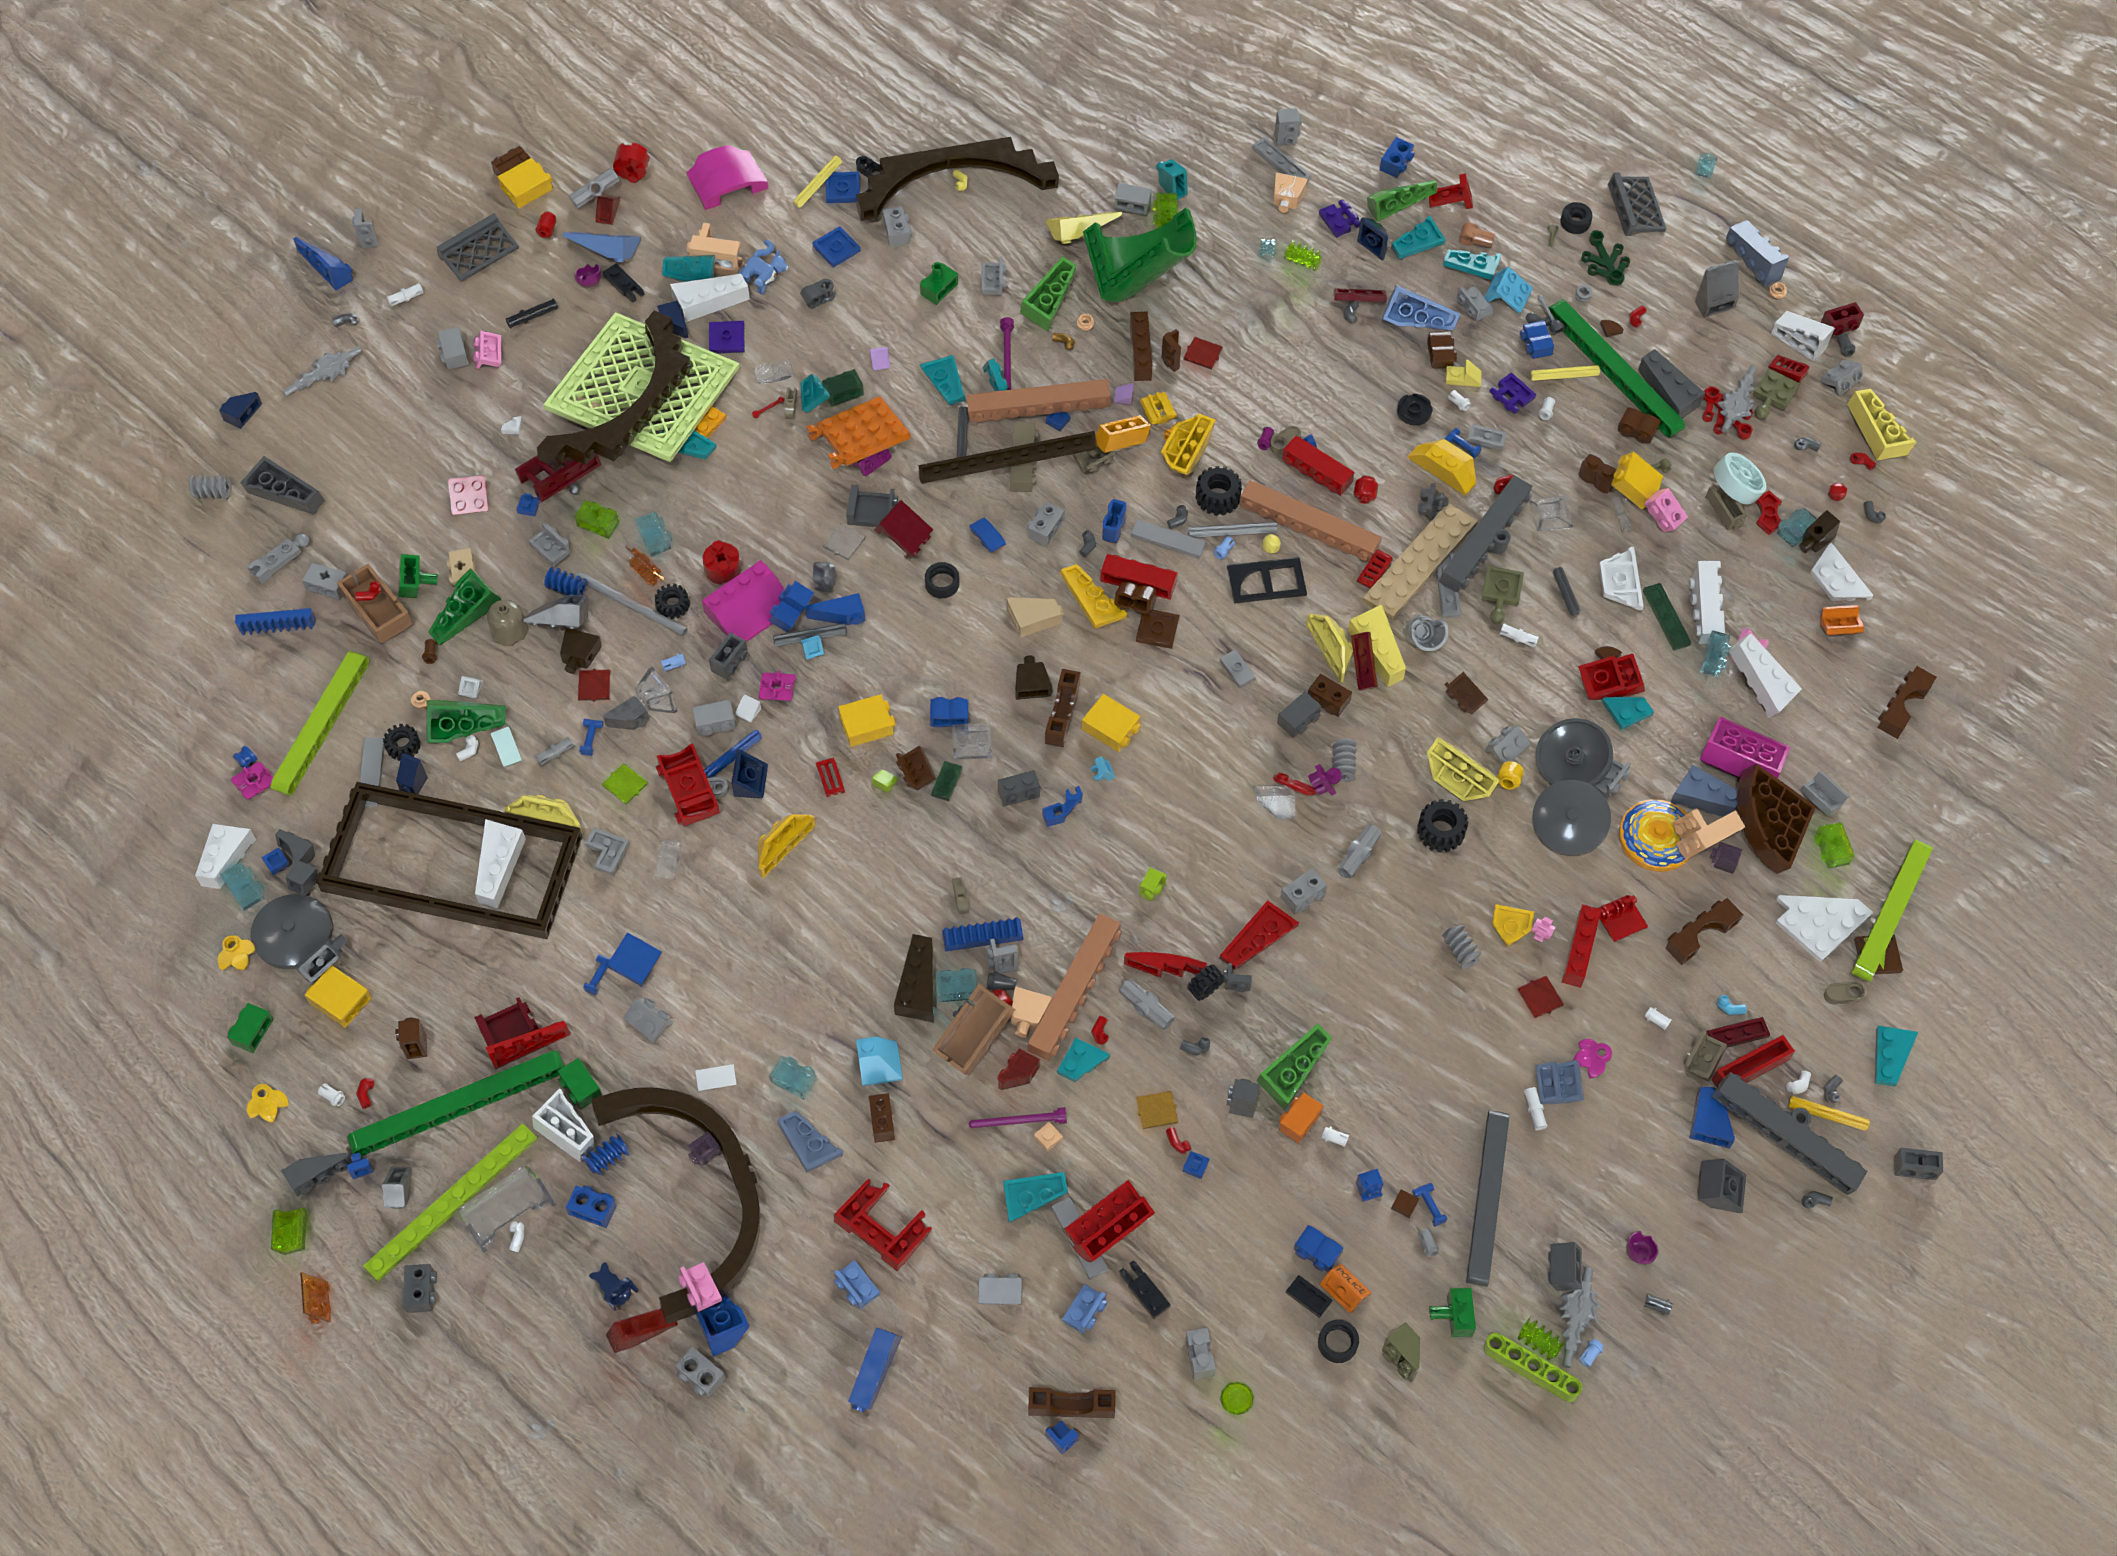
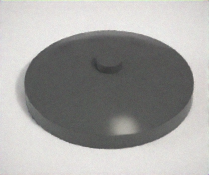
M1571 718L1555 723L1543 733L1537 744L1535 757L1540 774L1550 785L1564 780H1578L1596 786L1610 771L1614 753L1611 740L1602 727L1587 719Z
M1578 780L1559 781L1547 787L1536 800L1532 814L1533 828L1538 839L1549 850L1564 856H1581L1592 852L1605 840L1611 825V811L1603 794L1594 786Z
M301 894L285 895L272 900L258 912L251 927V942L254 944L258 956L265 963L280 969H295L294 967L323 940H328L332 936V922L325 907L316 899Z

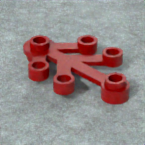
M1710 386L1704 390L1705 395L1703 399L1707 403L1702 419L1705 422L1712 421L1714 417L1712 410L1715 404L1718 408V415L1713 432L1720 435L1723 432L1717 429V427L1722 429L1725 416L1720 413L1723 409L1720 408L1718 402L1724 401V398L1717 387ZM1752 409L1749 411V412H1751V416L1742 417V418L1745 419V420L1751 419L1752 414H1753ZM1735 420V423L1732 425L1737 429L1738 437L1742 440L1750 438L1753 431L1752 426Z

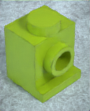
M1149 867L1139 886V895L1145 900L1153 901L1156 895H1160L1163 886L1165 887L1167 884V874Z

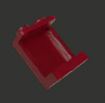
M902 500L893 506L874 529L878 534L885 533L906 553L904 556L906 559L911 555L915 557L921 550L919 546L922 543L925 545L931 538L929 534L934 530Z
M520 997L516 998V1004L486 1018H483L482 1014L474 1017L487 1046L539 1029L535 1019L529 1018L528 1014L531 1011L526 1002L522 1003Z

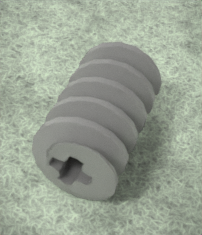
M191 475L189 489L194 498L222 497L227 499L231 493V481L229 476H227L226 481H224L223 476H219L218 481L216 476H212L210 481L209 476L205 475L203 481L201 475H198L197 480L194 475Z
M1339 739L1332 746V768H1337L1341 771V782H1351L1356 779L1354 774L1356 773V762L1354 760H1356L1355 753L1357 749L1355 746L1357 743L1352 739Z
M1464 925L1454 926L1446 930L1442 937L1445 938L1446 944H1449L1448 947L1453 951L1454 957H1457V962L1461 963L1460 967L1468 969L1479 961L1478 956L1481 954V951L1474 952L1477 945H1470L1473 941L1472 938L1466 939L1469 935L1468 931L1461 932L1465 928Z

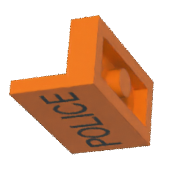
M1342 1264L1331 1269L1319 1284L1349 1313L1354 1312L1361 1301L1372 1293Z

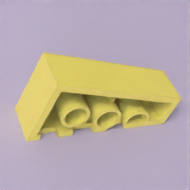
M1871 389L1855 391L1847 405L1876 460L1908 455L1916 444L1913 437H1908L1906 434L1907 430L1896 423L1894 420L1895 416L1884 409L1885 405Z
M1382 604L1350 619L1348 628L1350 635L1371 632L1375 669L1386 686L1389 687L1403 680L1406 667Z

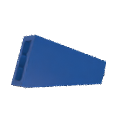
M881 1328L875 1329L848 1400L849 1403L853 1404V1409L864 1412L865 1409H872L902 1336Z

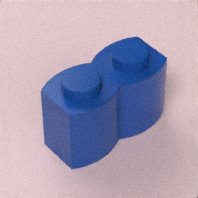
M1538 321L1523 324L1520 337L1522 341H1525L1527 354H1530L1532 359L1553 355L1554 344L1545 322Z
M1113 499L1109 503L1108 513L1104 517L1102 527V539L1104 541L1116 543L1119 540L1121 528L1126 521V502Z
M943 697L930 699V726L967 727L968 700L962 697H955L950 700Z
M1310 1225L1306 1227L1294 1244L1295 1254L1303 1260L1308 1259L1312 1261L1313 1266L1322 1272L1324 1270L1329 1272L1343 1253V1247L1340 1244L1326 1237Z

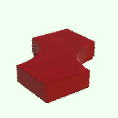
M1768 490L1755 502L1761 512L1756 525L1765 533L1771 535L1783 524L1777 511L1782 501Z

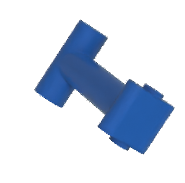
M1455 428L1444 438L1449 442L1454 441L1470 452V456L1473 459L1481 453L1480 445L1475 448L1458 436L1460 434L1458 428Z
M584 719L583 726L588 727L584 746H580L579 752L581 755L593 756L594 750L591 746L596 728H603V721Z
M598 954L596 962L601 964L590 983L584 984V991L593 995L597 994V985L604 975L611 958Z
M1428 1183L1412 1190V1193L1416 1197H1423L1434 1218L1432 1221L1433 1226L1436 1227L1445 1223L1447 1217L1445 1214L1441 1215L1429 1193L1434 1190V1186L1432 1183Z

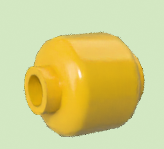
M1508 761L1503 763L1497 774V778L1500 780L1499 784L1508 790L1518 788L1522 782L1524 770L1516 762Z

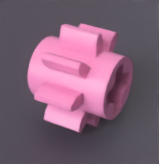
M1544 917L1542 920L1537 918L1531 932L1535 933L1534 939L1543 942L1544 938L1550 940L1556 928L1552 926L1553 920Z

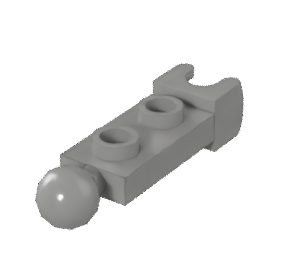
M299 533L296 535L294 542L288 538L261 559L254 560L248 565L250 574L252 576L256 575L260 584L272 578V574L301 554L298 547H306L309 544L308 535Z

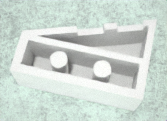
M1786 311L1774 324L1771 334L1815 362L1826 350L1835 328Z
M212 824L195 874L201 886L221 889L235 870L234 866L240 859H243L248 847L256 841L251 829Z

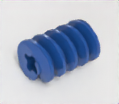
M551 567L545 576L544 585L547 589H552L555 592L558 591L566 596L570 594L583 595L587 579L583 578L581 580L580 576L574 578L573 573L568 575V572L565 570L561 573L560 568L554 571V567Z
M617 1132V1139L613 1136L609 1137L610 1144L603 1141V1148L596 1146L597 1153L590 1150V1158L585 1155L582 1156L585 1164L593 1174L596 1172L601 1176V1168L608 1171L607 1163L615 1166V1158L622 1161V1153L629 1156L628 1148Z

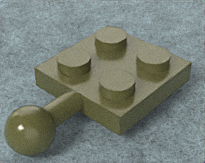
M1768 369L1753 392V396L1764 401L1763 405H1759L1755 409V416L1758 419L1767 418L1770 405L1785 411L1799 389L1800 383Z
M1487 566L1481 600L1496 602L1495 610L1490 614V619L1493 623L1499 624L1504 621L1503 604L1518 606L1524 572Z

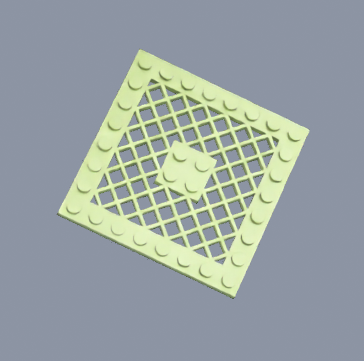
M615 312L543 404L544 409L590 429L606 423L623 413L624 411L621 412L620 409L630 407L640 398L648 386L655 368V356L652 355L654 350L645 333V324ZM682 339L683 349L681 353L690 357V365H692L688 375L695 374L696 376L688 378L686 375L682 379L679 386L686 385L687 388L679 389L676 386L675 391L669 397H678L679 400L670 401L667 398L659 410L657 409V414L653 415L650 421H647L649 426L644 427L630 444V446L669 462L673 460L740 368L738 362ZM622 340H630V342L626 343L621 342ZM645 345V348L637 350V347ZM633 348V351L625 352V349ZM621 351V353L614 355L612 352ZM642 355H649V357L640 358ZM628 358H637L636 360L628 361ZM623 359H624V361H625V362L617 363V364H616V361H618V360H623ZM612 362V365L604 366V363ZM650 363H652V366L645 367V368H644V366H643V365H645V364H650ZM621 369H628V371L621 373L619 372V370ZM707 371L708 373L704 375H699L700 372ZM607 372H616V374L607 375ZM602 373H603V375H604V376L597 377V378H595V376H594V375L602 374ZM619 380V383H610V381ZM601 383H606V384H607V385H605V386H600V387H598V384H601ZM699 383L698 386L691 387L690 384ZM591 385H594V387H595V388H591V389H586V388H585L586 386H591ZM610 392L609 395H601V393ZM688 394H690V396H691V397L683 398V399H682V396H683V395H688ZM590 395H598V397L589 399ZM576 397H585V400L577 401ZM618 399H626V401L617 402ZM613 401V404L605 405L604 402ZM591 403H601V406L593 408ZM673 407H682V409L673 410ZM668 408L670 410L669 412L661 413V410ZM608 411H617V413L608 414ZM673 418V421L665 422L664 419ZM660 420L661 422L660 424L652 425L654 421ZM664 430V433L656 434L655 431Z

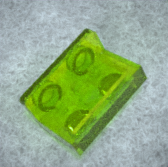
M298 1208L287 1212L278 1209L273 1210L271 1250L283 1255L305 1250L306 1209Z

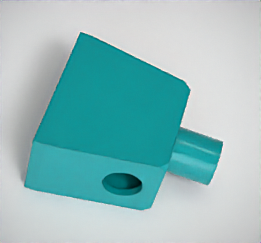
M1173 159L1157 163L1156 170L1158 171L1159 184L1169 197L1176 201L1188 195L1187 170Z

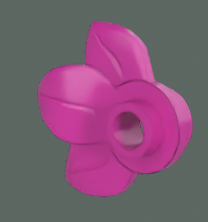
M1593 1039L1579 1041L1578 1045L1581 1051L1574 1056L1573 1061L1577 1060L1580 1067H1588L1589 1078L1598 1077L1605 1071L1606 1063L1612 1058L1610 1046L1604 1043L1598 1044ZM1604 1050L1606 1053L1604 1056H1600L1598 1052Z

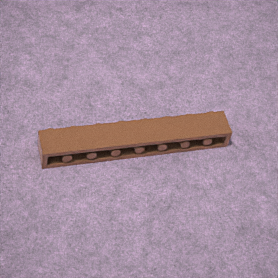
M1108 379L968 394L967 404L970 422H981L1078 410L1085 411L1096 408L1103 409L1111 407L1109 381Z
M1249 480L1240 496L1239 506L1245 510L1255 512L1261 517L1269 518L1280 525L1292 528L1296 532L1308 535L1312 539L1324 542L1328 546L1338 548L1344 553L1354 555L1360 560L1369 562L1373 554L1380 547L1382 536L1252 480Z
M1099 913L1029 1040L1028 1052L1047 1061H1050L1052 1056L1057 1055L1061 1039L1065 1040L1069 1033L1068 1026L1071 1022H1075L1079 1006L1083 1007L1086 1002L1088 989H1093L1096 982L1094 978L1097 973L1101 974L1105 965L1103 963L1105 958H1109L1112 954L1113 943L1115 941L1118 942L1122 935L1120 922Z

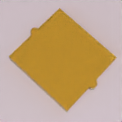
M1171 1091L1136 1097L1139 1109L1138 1115L1141 1118L1143 1129L1178 1123L1175 1110L1177 1105L1174 1104Z

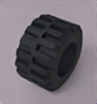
M1215 466V468H1208V471L1204 470L1202 475H1199L1196 485L1195 497L1198 506L1201 505L1203 511L1207 510L1208 514L1214 513L1216 516L1218 514L1226 515V512H1233V509H1236L1240 503L1242 482L1239 479V475L1237 473L1234 474L1232 469L1227 470V467L1224 466L1223 468ZM1215 488H1220L1225 490L1226 492L1215 493L1211 490Z
M1439 799V802L1434 800L1431 802V805L1427 804L1421 811L1417 825L1418 838L1420 841L1424 840L1423 845L1425 847L1430 846L1429 849L1432 851L1437 849V852L1440 853L1442 850L1450 852L1451 848L1453 850L1457 849V846H1460L1465 838L1468 827L1467 814H1464L1465 810L1463 808L1459 809V804H1452L1451 800L1444 802V799ZM1443 821L1448 823L1452 829L1448 831L1439 830L1433 823Z

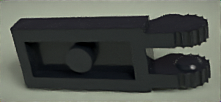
M617 263L603 271V276L631 302L636 301V297L632 293L633 291L640 297L645 295L640 285Z
M1133 1260L1129 1264L1138 1276L1135 1280H1132L1129 1273L1123 1268L1119 1273L1128 1284L1130 1291L1149 1315L1155 1319L1169 1309L1171 1305L1146 1273H1143L1139 1265Z

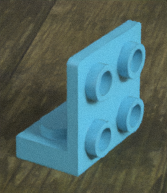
M1508 266L1495 274L1484 298L1488 303L1494 299L1501 298L1517 313H1520L1533 288Z

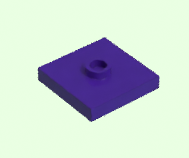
M744 321L709 322V351L716 354L745 352Z

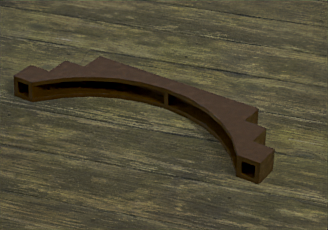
M1011 137L985 140L880 158L881 174L868 176L869 192L856 194V207L861 221L876 219L886 203L900 189L925 175L946 169L973 167L997 170L1022 178L1041 190L1058 188L1059 174L1054 161L1037 164L1033 149L1016 151Z
M654 310L645 320V333L655 354V368L650 382L640 398L626 411L599 426L571 434L546 436L537 447L538 460L558 468L561 463L565 462L567 457L586 465L590 459L592 460L595 457V454L613 462L623 454L628 444L630 445L633 442L634 437L643 430L647 421L652 419L657 409L659 410L662 407L663 402L672 395L676 386L678 387L682 379L691 371L690 357L681 353L683 349L681 337L672 334L674 327L671 317Z

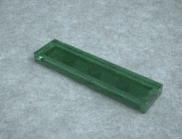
M1658 583L1644 587L1643 593L1673 651L1690 646L1692 642L1662 584Z

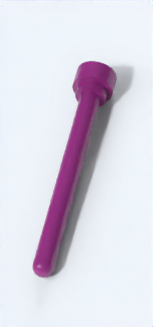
M1004 317L1000 320V329L1004 332V379L1008 385L1007 390H1011V332L1014 329V320L1010 317Z
M1057 1108L1052 1113L971 1120L968 1125L970 1128L1044 1121L1067 1124L1066 1108Z

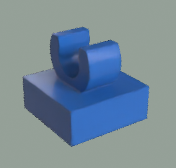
M524 493V495H521L517 506V513L535 517L540 500L537 497H533L532 494Z
M1190 1151L1182 1172L1202 1179L1210 1158Z
M359 1152L351 1155L353 1163L348 1164L347 1168L353 1179L373 1173L372 1166L367 1158L362 1159Z

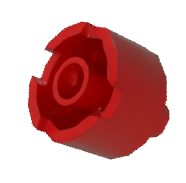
M633 142L632 145L620 144L616 150L613 162V170L617 176L627 179L631 183H637L638 180L644 178L650 160L647 149Z
M717 540L705 549L702 557L703 566L707 578L711 582L723 585V582L731 581L740 574L739 552L732 544Z

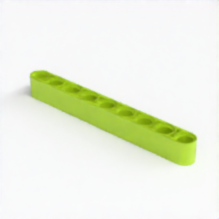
M349 651L274 775L271 782L272 790L288 796L295 792L369 665L368 656L354 651Z
M1914 839L1851 974L1869 983L1872 980L1933 850L1932 846Z

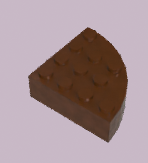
M1754 764L1742 771L1737 795L1738 812L1740 819L1745 825L1743 830L1753 850L1766 866L1778 874L1791 868L1816 806L1764 768Z

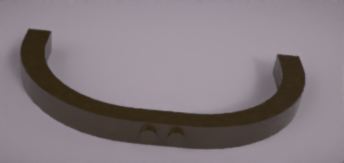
M653 1087L632 1088L591 1099L598 1126L634 1115H669L686 1120L703 1130L713 1139L723 1153L742 1205V1223L738 1239L728 1257L710 1274L723 1298L734 1288L748 1269L755 1254L760 1234V1207L755 1187L757 1178L754 1171L750 1172L748 1166H751L748 1154H743L736 1135L726 1121L711 1107L690 1095L674 1090ZM687 1288L659 1297L660 1307L666 1324L699 1313L696 1306H691L689 1303Z

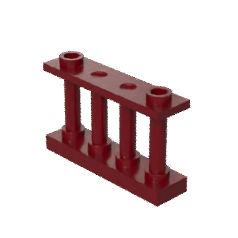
M595 454V457L592 460L590 459L586 465L576 460L570 462L566 458L565 462L562 463L564 467L555 471L550 467L551 465L538 460L537 455L517 467L515 472L521 484L528 480L534 484L533 488L537 498L543 502L602 464L598 454ZM545 471L549 476L540 481L536 475Z

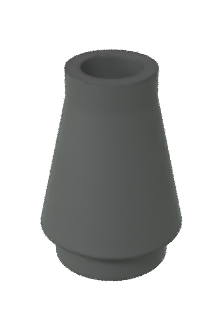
M994 971V973L988 974L987 989H991V991L996 989L1015 990L1017 979Z

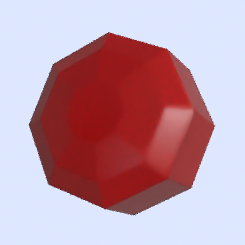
M1836 482L1830 486L1828 495L1832 500L1840 501L1845 498L1847 488L1844 484Z

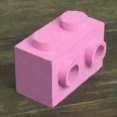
M1669 488L1656 491L1644 503L1648 512L1653 516L1658 527L1663 532L1675 530L1688 518Z

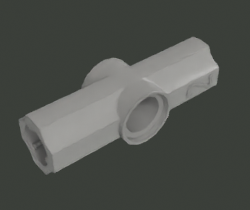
M609 168L570 194V200L578 209L594 197L601 195L603 191L620 180L615 171ZM594 183L598 186L595 193L591 191V185Z
M1367 824L1358 839L1351 843L1347 850V855L1337 868L1341 876L1351 879L1360 865L1367 861L1373 846L1382 833L1378 827Z
M1127 980L1119 989V993L1134 1005L1135 1010L1142 1017H1148L1160 1029H1167L1175 1020V1016L1160 1004L1159 999L1152 992H1146L1134 980Z

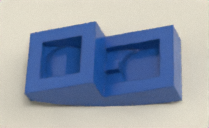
M985 517L969 525L971 532L980 539L982 546L991 553L1006 545L1003 537Z

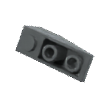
M347 1153L304 1158L282 1169L281 1172L298 1197L309 1193L316 1185L327 1182L334 1174L345 1171L347 1165L351 1164L352 1161Z

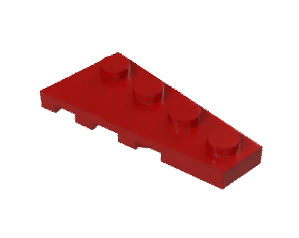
M1267 900L1220 954L1219 959L1227 965L1232 964V968L1236 970L1298 927L1299 922Z
M565 1021L555 1022L544 1028L485 1048L496 1070L569 1036L570 1033Z

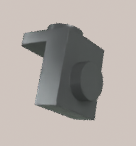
M1228 964L1227 970H1223V975L1225 976L1223 982H1226V989L1237 992L1250 991L1252 975L1232 974V964Z

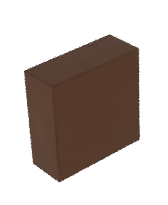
M1401 1189L1391 1209L1410 1219L1419 1202V1198Z

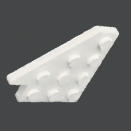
M1779 895L1776 898V901L1787 910L1776 921V924L1819 963L1828 957L1873 914L1859 899Z

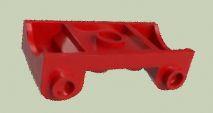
M693 743L678 753L657 756L659 765L656 766L659 777L663 776L666 780L676 805L677 812L674 815L678 824L682 823L684 827L720 813L719 806Z

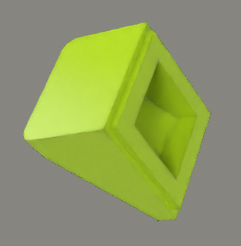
M882 769L871 780L872 785L889 793L899 778Z

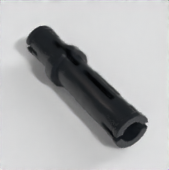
M553 298L525 311L520 310L518 314L505 318L506 323L510 329L522 323H529L531 319L558 309V305Z

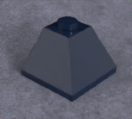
M1362 217L1357 242L1379 259L1384 260L1388 242L1386 229L1375 220Z

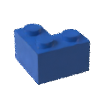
M794 581L792 585L788 584L778 597L780 600L778 605L774 604L769 612L771 617L768 621L788 632L793 627L800 613L806 608L814 592L797 581Z

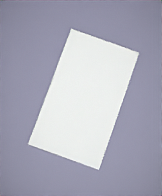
M734 1064L695 1070L698 1091L736 1085Z

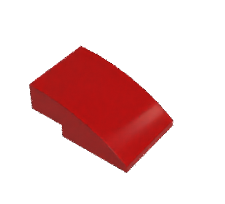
M1633 653L1619 658H1615V655L1578 666L1589 700H1601L1604 697H1625L1645 692V686Z

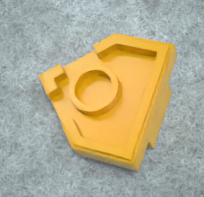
M1495 904L1491 925L1506 946L1509 947L1531 932L1534 911Z

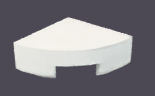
M522 417L512 418L513 420L504 423L501 428L502 434L520 435Z

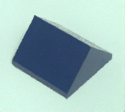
M740 749L736 750L731 782L734 797L761 799L764 796L768 764Z

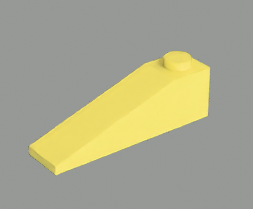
M1122 212L1096 213L1091 216L1077 215L1076 218L1046 219V224L1054 240L1065 244L1071 243V239L1082 237L1083 231L1096 222L1101 227L1120 217Z

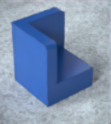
M1062 1421L1052 1429L1048 1427L1045 1430V1436L1062 1455L1079 1439L1077 1432L1074 1429L1070 1431Z

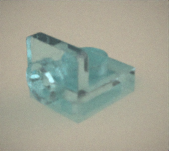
M1701 153L1695 175L1711 179L1717 157H1714L1711 153Z

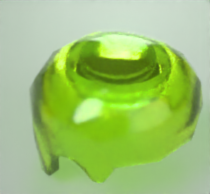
M1232 1382L1227 1384L1221 1391L1220 1401L1222 1407L1228 1413L1241 1415L1247 1413L1252 1408L1254 1394L1252 1389L1245 1383Z

